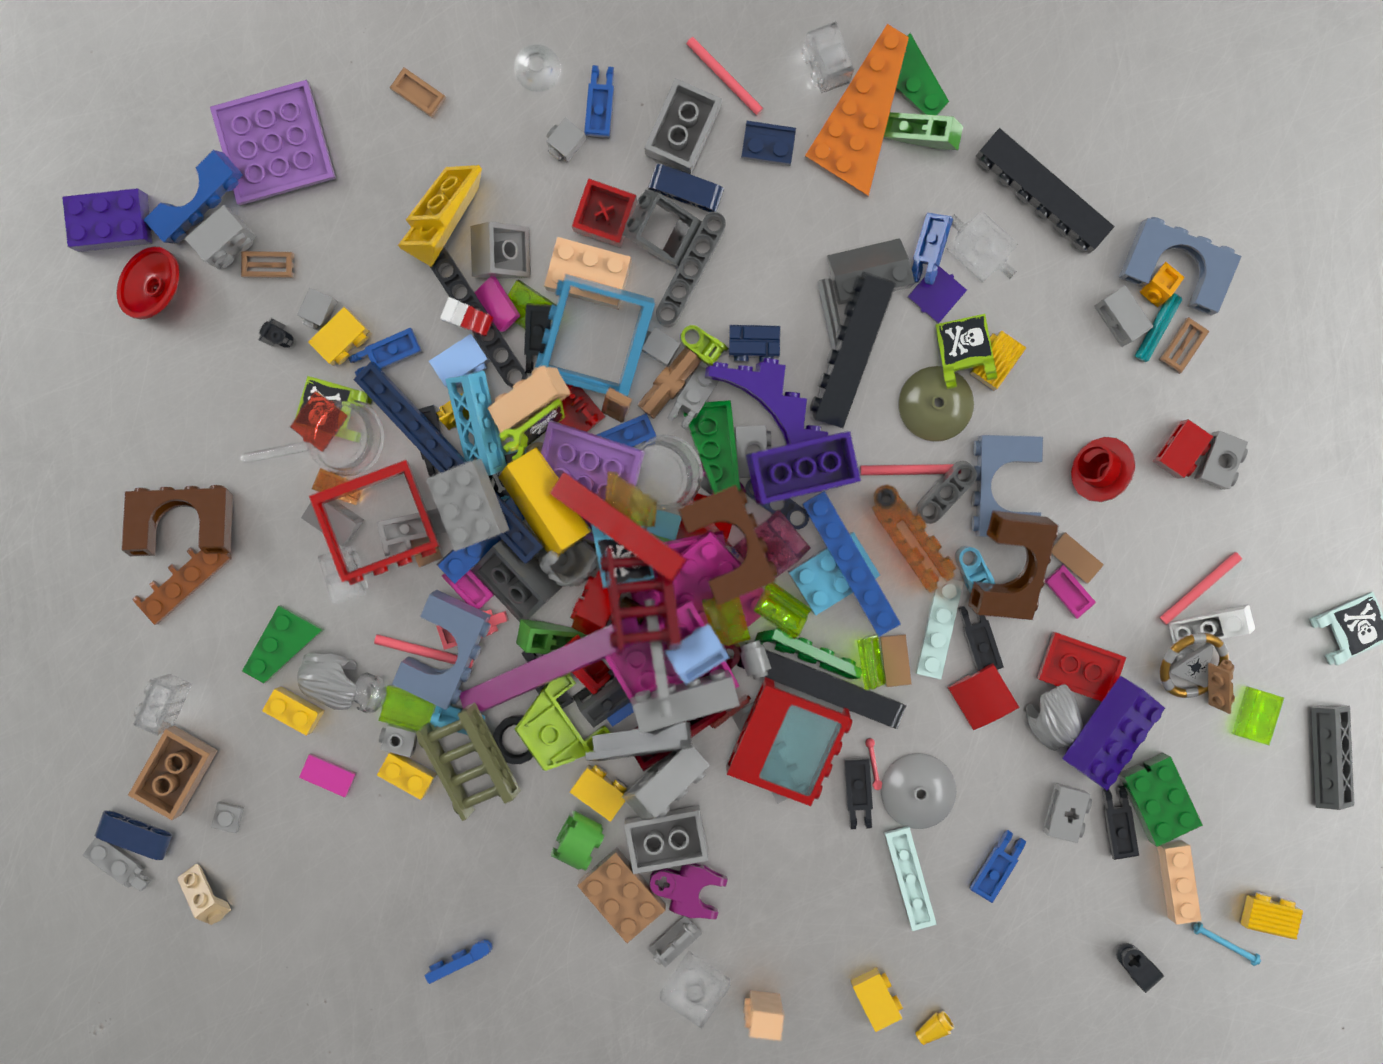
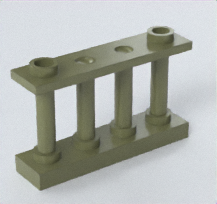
M475 702L467 705L457 714L459 720L434 731L428 722L416 732L419 745L424 748L452 801L454 811L459 814L462 821L466 820L474 812V805L496 796L501 797L504 804L513 801L521 791ZM459 730H466L471 742L445 753L439 739ZM474 751L477 752L483 764L457 775L450 762ZM487 773L492 779L494 786L468 797L462 783Z

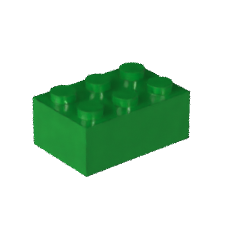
M1160 753L1143 761L1144 767L1137 764L1119 773L1118 776L1122 785L1126 788L1128 798L1149 842L1156 847L1203 826L1171 756Z

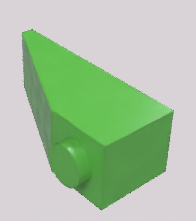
M890 112L883 138L934 149L958 151L963 125L953 116Z
M521 619L516 644L526 653L548 654L566 645L577 634L581 638L587 635L563 625Z

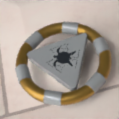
M1209 633L1191 634L1177 641L1169 648L1160 666V681L1165 690L1181 698L1198 697L1208 692V664L1212 660L1213 646L1219 655L1218 665L1223 660H1229L1228 650L1224 642ZM1206 642V644L1195 651L1190 648L1184 649L1191 644ZM1177 657V662L1174 663L1173 665H1171L1172 662H1173V661L1175 660V658ZM1169 671L1199 686L1184 689L1176 687L1169 676Z

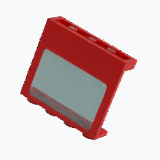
M764 677L726 764L727 775L811 806L814 799L818 800L823 788L821 783L824 777L828 778L833 766L831 761L834 755L838 756L843 744L841 739L844 733L848 734L851 729L853 720L851 719L849 709L844 708L842 713L775 688L774 680Z

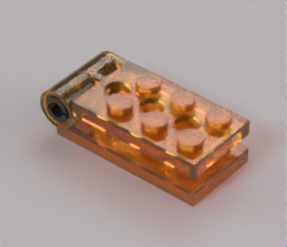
M891 485L878 487L874 493L875 506L872 507V511L928 593H931L938 588L936 582L939 581V578L932 568L926 570L922 564V561L925 559L917 547L911 548L896 524L902 520L905 522L945 582L956 576L953 571L957 568L949 556L943 558L939 552L942 546L934 535L928 536L924 530L927 528V524L920 514L914 516L908 505L899 496L898 491ZM883 496H889L891 501L885 503L882 501Z

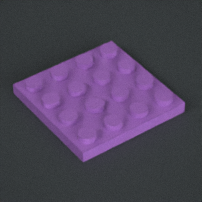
M307 80L210 107L222 152L243 174L238 180L239 184L233 189L239 206L336 179L310 84Z
M555 421L549 422L541 454L558 478L561 477L563 472L569 474L628 516L645 451ZM584 519L589 528L592 530L591 523ZM590 532L588 535L584 537L585 539L594 541L592 532Z

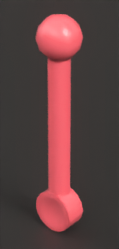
M869 738L865 741V745L869 748L874 777L872 786L875 790H880L882 782L879 780L873 747L875 741Z

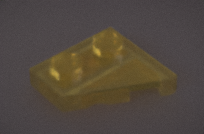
M609 471L605 501L640 526L655 527L657 500L648 494L642 493L640 488L622 479L617 472Z

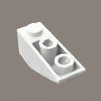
M1249 604L1168 623L1173 644L1188 635L1196 633H1209L1224 639L1250 634L1255 629Z

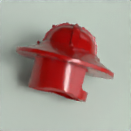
M1112 437L1092 440L1084 446L1074 459L1071 470L1072 484L1078 494L1089 501L1104 502L1114 499L1124 492L1133 479L1136 467L1133 452L1126 443Z

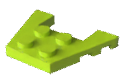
M570 673L547 683L514 729L544 771L575 761V759L586 756L585 753L594 752L592 736L610 733L608 728L603 725L583 740L562 710L556 698L576 684Z

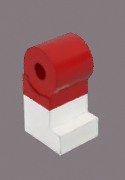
M449 297L440 319L476 334L487 336L494 317Z

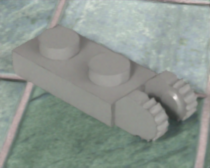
M700 365L677 398L674 408L668 416V419L673 421L679 414V410L687 413L688 415L685 416L681 425L684 429H687L692 419L697 417L719 382L705 378L706 369Z

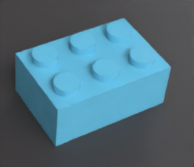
M849 533L874 578L876 579L881 576L855 533ZM827 548L788 571V574L814 615H818L853 593Z

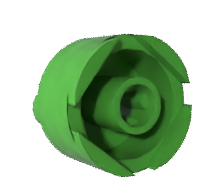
M574 810L572 812L573 817L569 816L558 834L556 841L560 844L558 849L553 847L551 857L577 870L583 869L586 871L592 860L590 856L594 847L598 849L603 841L602 824Z

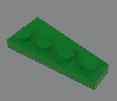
M731 400L706 402L697 417L692 419L688 429L711 490L715 494L735 485L740 490ZM682 411L683 416L685 418V416H687L688 414Z
M776 627V629L758 632L755 641L760 640L761 645L765 642L775 644L774 650L789 654L797 653L798 659L812 664L820 662V668L850 680L860 679L863 672L862 668L855 666L856 662L845 657L840 659L834 656L835 652L827 648L820 647L818 649L812 646L813 642L802 637L796 639L790 636L791 632L784 628Z

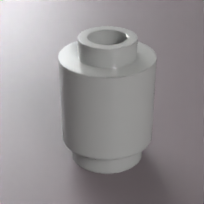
M760 640L740 646L742 651L740 656L747 676L752 675L753 679L767 676V670L771 669L765 647L764 645L761 646Z

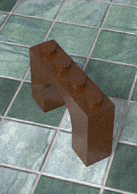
M211 485L206 489H200L197 486H186L184 489L178 490L172 487H160L159 490L135 488L134 491H125L122 551L130 557L155 556L157 525L165 513L176 507H190L197 511L199 516L198 548L205 554L231 553L233 495L224 486Z
M736 485L678 509L688 534L713 523L725 522L736 526L746 539L747 553L743 563L734 571L708 581L717 605L776 582L774 576L778 575L773 561L768 562L764 554L768 549L763 537L758 538L754 528L758 527L753 513H747L744 504L748 503L743 489L738 490Z
M993 510L987 535L999 544L1023 546L1026 550V564L1022 572L1008 583L974 582L968 606L978 615L1033 620L1034 613L1039 606L1038 599L1041 588L1045 584L1047 566L1051 562L1053 544L1058 537L1059 525L1045 516Z

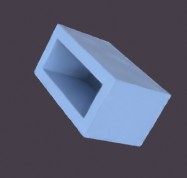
M472 334L429 361L445 387H447L446 378L486 370L488 368L486 364L491 362ZM456 382L457 388L462 386V382Z
M709 624L705 627L697 628L693 631L692 635L682 640L678 650L665 651L685 685L730 658Z

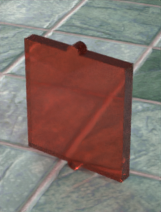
M315 391L290 425V428L302 436L304 442H309L319 451L324 452L349 416L335 406L336 403L334 401H329L319 392Z
M745 694L738 699L740 706L726 709L727 713L710 724L711 728L716 729L750 703L751 697Z

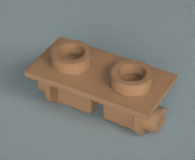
M1223 660L1218 666L1209 663V705L1231 714V705L1235 701L1233 683L1231 682L1235 666L1230 660Z

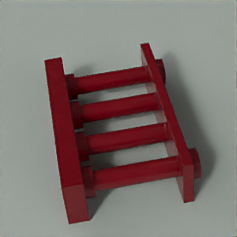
M612 547L606 548L604 556L600 557L601 571L606 572L613 628V632L609 634L611 648H615L616 655H621L624 650V644L662 641L667 644V651L678 650L682 643L673 581H670L657 571L658 577H655L654 580L616 583L615 568L650 565L637 556L613 558ZM653 590L656 593H660L661 602H658V605L619 608V593ZM659 615V618H663L664 627L661 630L622 634L621 619Z

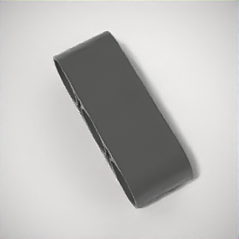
M967 461L955 463L917 504V513L922 521L928 524L936 523L976 481L977 472L975 468ZM969 468V477L963 480L959 479V470ZM946 486L952 487L953 492L948 498L940 496L942 488ZM927 505L935 506V512L931 516L923 515V509Z

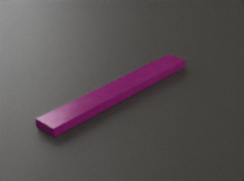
M636 617L621 620L622 634L641 632ZM612 625L461 692L460 700L463 709L475 702L480 713L615 654V648H611L609 639L610 632H613ZM637 643L624 644V649L633 646Z

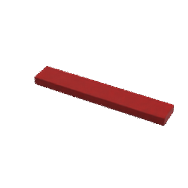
M563 472L550 492L556 499L670 581H674L688 560L565 472Z

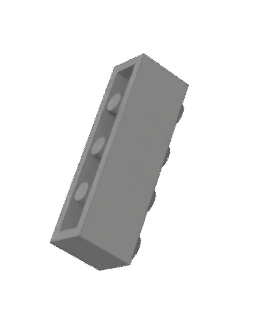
M723 669L714 670L709 673V676L698 677L686 685L685 683L677 685L669 683L668 689L672 716L662 717L658 690L653 692L649 690L636 693L635 697L630 698L640 734L740 706L732 675L729 670L724 671Z

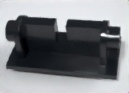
M273 318L269 322L266 321L260 328L259 334L261 336L258 340L272 347L274 344H278L284 348H289L294 343L293 336L283 330L285 325Z

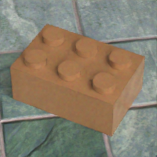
M175 725L166 728L128 796L170 820L176 819L182 815L218 750Z
M615 848L585 874L577 885L626 943L630 942L666 910V903L660 896L653 893L650 885L640 873L633 874L632 864L618 848Z

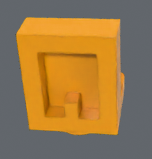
M1165 261L1149 283L1140 290V293L1156 307H1160L1173 295L1185 277Z

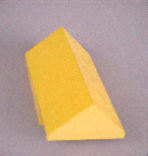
M480 165L445 167L406 218L411 228L398 244L400 249L432 267L479 189L482 172Z
M538 448L532 449L506 465L498 478L536 536L546 545L544 548L547 553L552 550L559 557L592 532L579 514L550 494L559 478Z

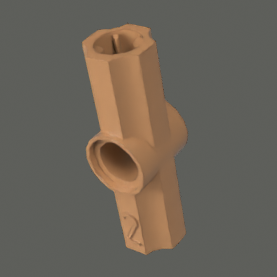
M685 347L672 364L659 374L653 382V387L644 395L637 406L655 419L669 400H673L686 384L685 381L700 365L702 360Z

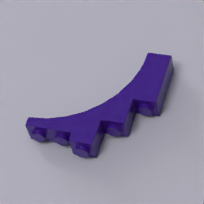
M764 358V362L756 364V371H753V367L738 365V369L728 368L727 363L713 362V366L706 367L705 378L725 382L744 391L758 401L772 416L782 432L786 445L828 436V432L821 431V426L806 425V429H804L807 398H800V393L785 392V396L782 395L786 365L779 364V360Z

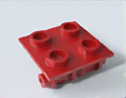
M566 384L571 394L561 400L565 418L558 423L588 432L606 416L582 388Z

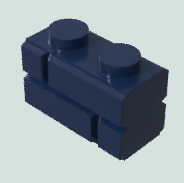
M730 325L729 357H734V362H749V358H759V362H764V358H779L780 326Z

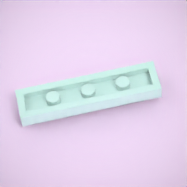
M941 576L937 577L916 674L937 679L942 678L963 581Z
M906 826L884 832L911 930L916 931L937 925L910 827Z

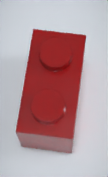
M1182 420L1153 462L1177 479L1189 477L1197 467L1195 462L1199 456H1204L1210 449L1211 444L1209 442L1213 436L1191 420Z

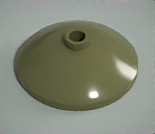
M941 366L921 369L908 378L903 385L898 401L899 413L904 425L915 436L935 442L948 440L961 433L970 422L974 410L973 393L967 381L956 371L957 387L947 389L943 367ZM936 398L942 399V407H937L934 404Z

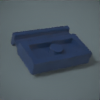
M747 121L741 159L791 166L796 128Z

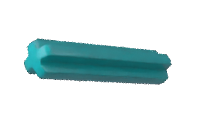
M1173 293L1164 302L1152 324L1153 328L1148 331L1135 355L1138 360L1142 362L1149 361L1182 302L1181 296Z

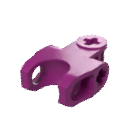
M700 863L681 865L680 871L671 868L652 871L650 875L651 890L658 896L671 899L669 906L671 912L689 918L717 919L718 909L703 903L699 899V893L702 888L708 885L726 887L727 876ZM666 877V882H664L663 886H659L658 880Z

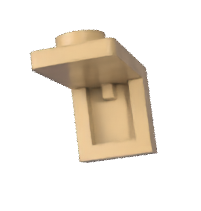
M195 864L178 877V882L194 918L212 925L222 920L224 915L231 911L227 901L213 895L200 865Z

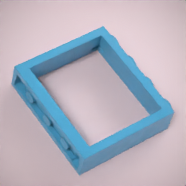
M565 274L564 280H559L556 287L555 295H558L559 299L557 305L552 304L548 317V319L552 320L551 328H545L542 343L546 344L544 353H538L535 367L557 368L564 382L569 385L606 394L608 389L612 388L628 397L654 310V298ZM571 286L641 305L619 383L549 365Z

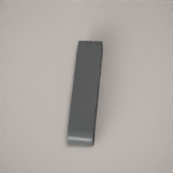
M710 212L703 219L657 307V320L662 326L672 327L678 322L724 234L726 221L722 214ZM711 220H718L721 223V228L717 231H712L708 228L707 224ZM700 242H706L710 249L706 253H699L695 247ZM694 264L697 266L698 272L693 276H689L684 272L685 266ZM681 286L687 292L684 297L676 298L672 294L673 289ZM666 308L672 309L675 313L674 318L669 321L662 319L660 316L661 312Z

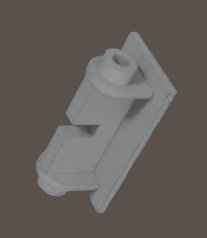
M683 916L648 950L654 955L653 959L659 965L662 964L666 968L702 933L688 917Z

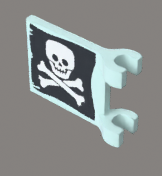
M1370 592L1333 610L1310 618L1313 628L1318 626L1323 628L1330 625L1340 650L1325 655L1329 665L1334 663L1335 665H1340L1349 658L1383 643V613L1374 592Z

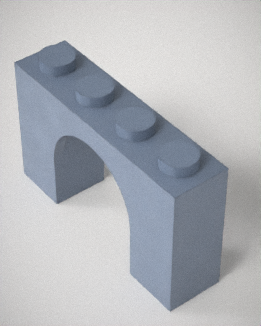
M1151 217V219L1147 218L1142 221L1119 278L1143 287L1149 283L1157 261L1165 250H1184L1193 256L1199 268L1198 283L1188 306L1208 315L1218 313L1242 256L1235 254V250L1228 246L1218 247L1211 244L1212 240L1206 237L1198 236L1196 238L1189 235V231L1182 227L1175 226L1172 228L1165 225L1166 222L1160 218Z
M978 436V441H974V456H978L977 466H974L977 472V491H973L972 496L973 506H976V516L972 517V531H976V536L989 537L987 530L993 510L1041 516L1039 512H1012L1002 508L992 495L991 483L996 471L1006 463L1042 462L1043 437Z
M435 590L429 594L420 617L446 629L453 635L458 646L456 663L448 669H436L408 656L400 663L392 685L447 710L452 704L456 705L460 699L462 691L459 689L462 682L466 683L472 669L469 666L472 659L476 660L481 651L479 642L482 637L485 638L490 630L491 624L488 621L491 615L439 590Z

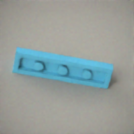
M476 371L463 376L446 378L464 459L467 462L473 461L475 456L478 459H482L488 475L503 471L506 467V460L498 427L488 410V407L492 405L485 371ZM456 382H462L464 391L462 396L457 391ZM463 408H466L468 410L470 416L469 420L464 418L462 412ZM469 432L475 437V445L469 441Z

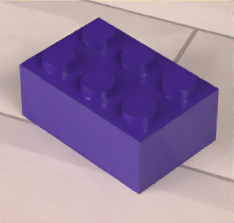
M140 189L62 197L67 246L77 252L153 244L152 230L144 221L150 214L148 194Z

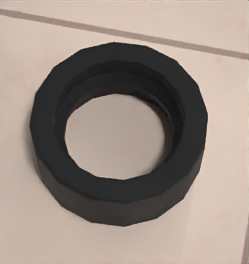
M513 715L504 719L496 727L493 738L505 761L510 764H523L533 758L529 750L522 754H512L504 748L502 743L504 731L508 727L518 725L523 715Z

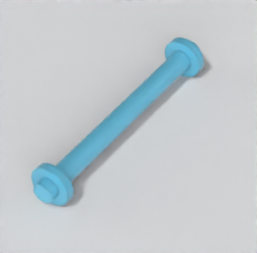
M1201 922L1194 924L1195 934L1201 933L1249 959L1253 966L1260 964L1259 954L1252 955L1203 928Z

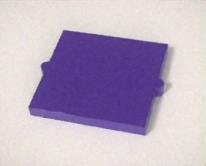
M937 266L938 273L932 285L926 284L924 277L907 298L920 308L921 313L925 312L939 324L967 289L954 279L953 274L949 275L940 266Z

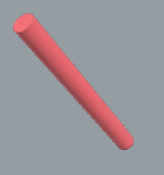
M694 37L687 41L686 45L756 116L763 110V107Z
M954 464L860 465V475L945 474Z
M1237 552L1233 553L1160 617V620L1165 625L1171 622L1238 564L1242 557Z
M378 634L374 641V644L451 664H455L458 657L456 654ZM472 659V661H471V663H470V666H469V668H471V669H472V666H473V663H474V660H473V659Z

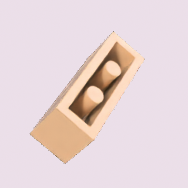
M540 366L532 371V376L528 379L515 383L513 390L497 396L494 399L495 403L489 406L488 410L501 433L506 429H519L559 398L561 401L571 393L557 368Z
M1182 840L1158 846L1168 918L1176 925L1201 921L1190 845Z
M750 990V996L744 999L743 1007L745 1028H749L750 1037L781 1041L784 1012L780 994Z

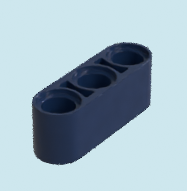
M662 164L655 165L648 185V189L651 191L659 192L665 197L707 212L717 211L724 192V188L716 183Z
M750 479L745 485L746 495L756 502L755 496L749 490V486L752 483ZM790 498L783 499L784 505L778 511L773 510L770 503L759 504L792 529H802L809 522V515L806 510ZM794 511H799L804 516L803 523L798 526L792 524L790 516Z
M107 810L103 811L94 835L102 841L154 860L164 859L172 838V834L168 831Z

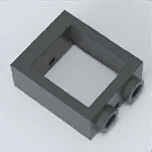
M645 189L637 201V206L632 216L627 220L622 235L665 263L679 266L702 221L659 192ZM656 204L678 218L663 250L640 236Z

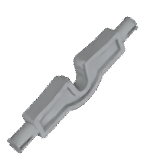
M655 599L644 601L645 606L655 605ZM647 616L648 630L658 631V617ZM653 641L650 643L662 717L672 716L661 641Z

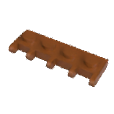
M190 547L187 553L192 558L184 566L178 569L174 564H171L168 569L173 575L160 586L153 580L149 585L154 592L143 601L136 595L132 600L154 625H157L232 559L228 553L205 554L202 550L197 553Z

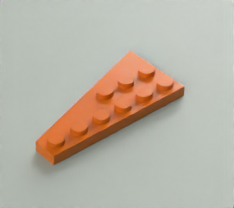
M889 24L885 26L805 155L806 158L866 196H869L909 38Z

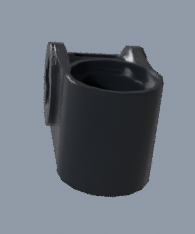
M1124 943L1118 947L1116 951L1117 960L1145 993L1165 977L1154 963L1133 944Z

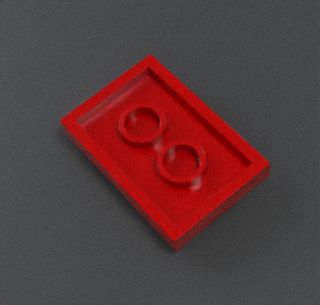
M1053 632L1037 679L1056 686L1065 684L1073 692L1102 702L1119 679L1127 657Z

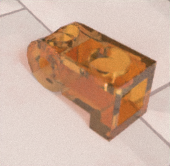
M320 468L311 489L321 492L350 480L330 470ZM363 490L338 499L357 505Z

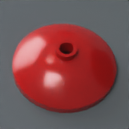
M148 247L136 253L127 262L120 274L116 290L119 307L126 315L135 319H148L161 312L171 302L179 283V266L174 255L161 247Z

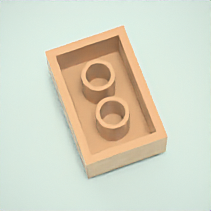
M557 237L544 287L548 291L556 292L558 281H563L565 274L624 290L632 260L630 256ZM573 286L570 287L568 294L570 297L618 310L621 304L619 299Z

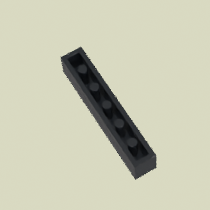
M1001 128L994 133L976 155L979 159V164L988 171L991 169L998 175L997 179L1006 187L1011 186L1016 190V195L1020 200L1025 203L1030 202L1036 208L1035 211L1040 217L1045 220H1051L1055 224V229L1060 234L1068 235L1072 238L1074 245L1080 251H1087L1090 254L1115 227Z
M864 271L861 277L857 276L853 285V291L856 292L853 300L848 301L844 311V315L847 317L844 325H840L836 333L837 345L835 349L830 350L827 358L828 370L826 373H822L818 387L821 388L818 397L814 396L811 402L810 411H813L812 416L815 420L844 428L896 284L893 281Z

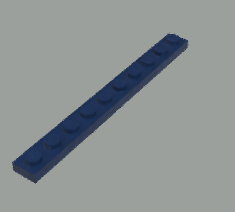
M370 362L353 379L440 473L468 463L375 362ZM495 492L509 527V531L498 535L526 564L546 545Z

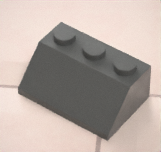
M900 238L827 255L838 305L853 300L856 292L853 291L854 282L857 276L861 277L863 271L893 281L896 284L893 292L911 288L915 284L909 257Z
M502 539L472 569V572L519 622L521 619L528 620L562 588L555 580L550 579L548 574H545L536 557H533L525 564Z

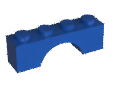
M212 150L196 166L199 186L196 195L189 203L177 207L173 204L161 202L144 219L164 243L175 244L181 242L187 236L186 232L192 226L198 225L204 219L203 215L209 209L219 205L222 200L221 197L226 192L232 191L239 184L238 180L243 174L224 152Z

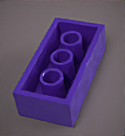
M850 431L745 454L756 504H766L861 482Z
M1120 676L1062 759L1099 786L1108 790L1116 782L1124 766L1131 761L1139 745L1145 741L1153 725L1159 721L1165 707L1144 689Z

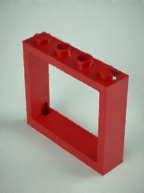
M407 460L309 496L341 582L349 581L350 585L364 581L363 576L372 572L374 576L389 571L387 567L397 563L398 567L413 562L411 557L421 554L422 558L437 553L435 548L440 547ZM404 474L430 542L349 572L324 504Z

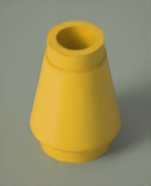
M936 1012L915 1033L921 1044L925 1045L950 1035L951 1030L954 1029V1024L946 1012Z

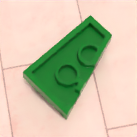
M909 33L907 35L909 38L896 91L921 114L938 115L949 103V100L912 34Z
M279 605L242 672L263 684L266 683L324 629Z

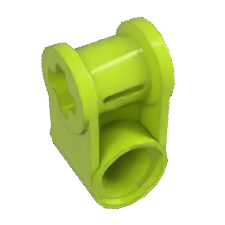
M695 325L685 327L680 336L681 344L696 354L708 366H713V362H716L721 354L729 349L717 338ZM689 331L696 332L699 336L698 342L695 344L687 343L685 334ZM713 348H716L711 357H709V354L711 353Z

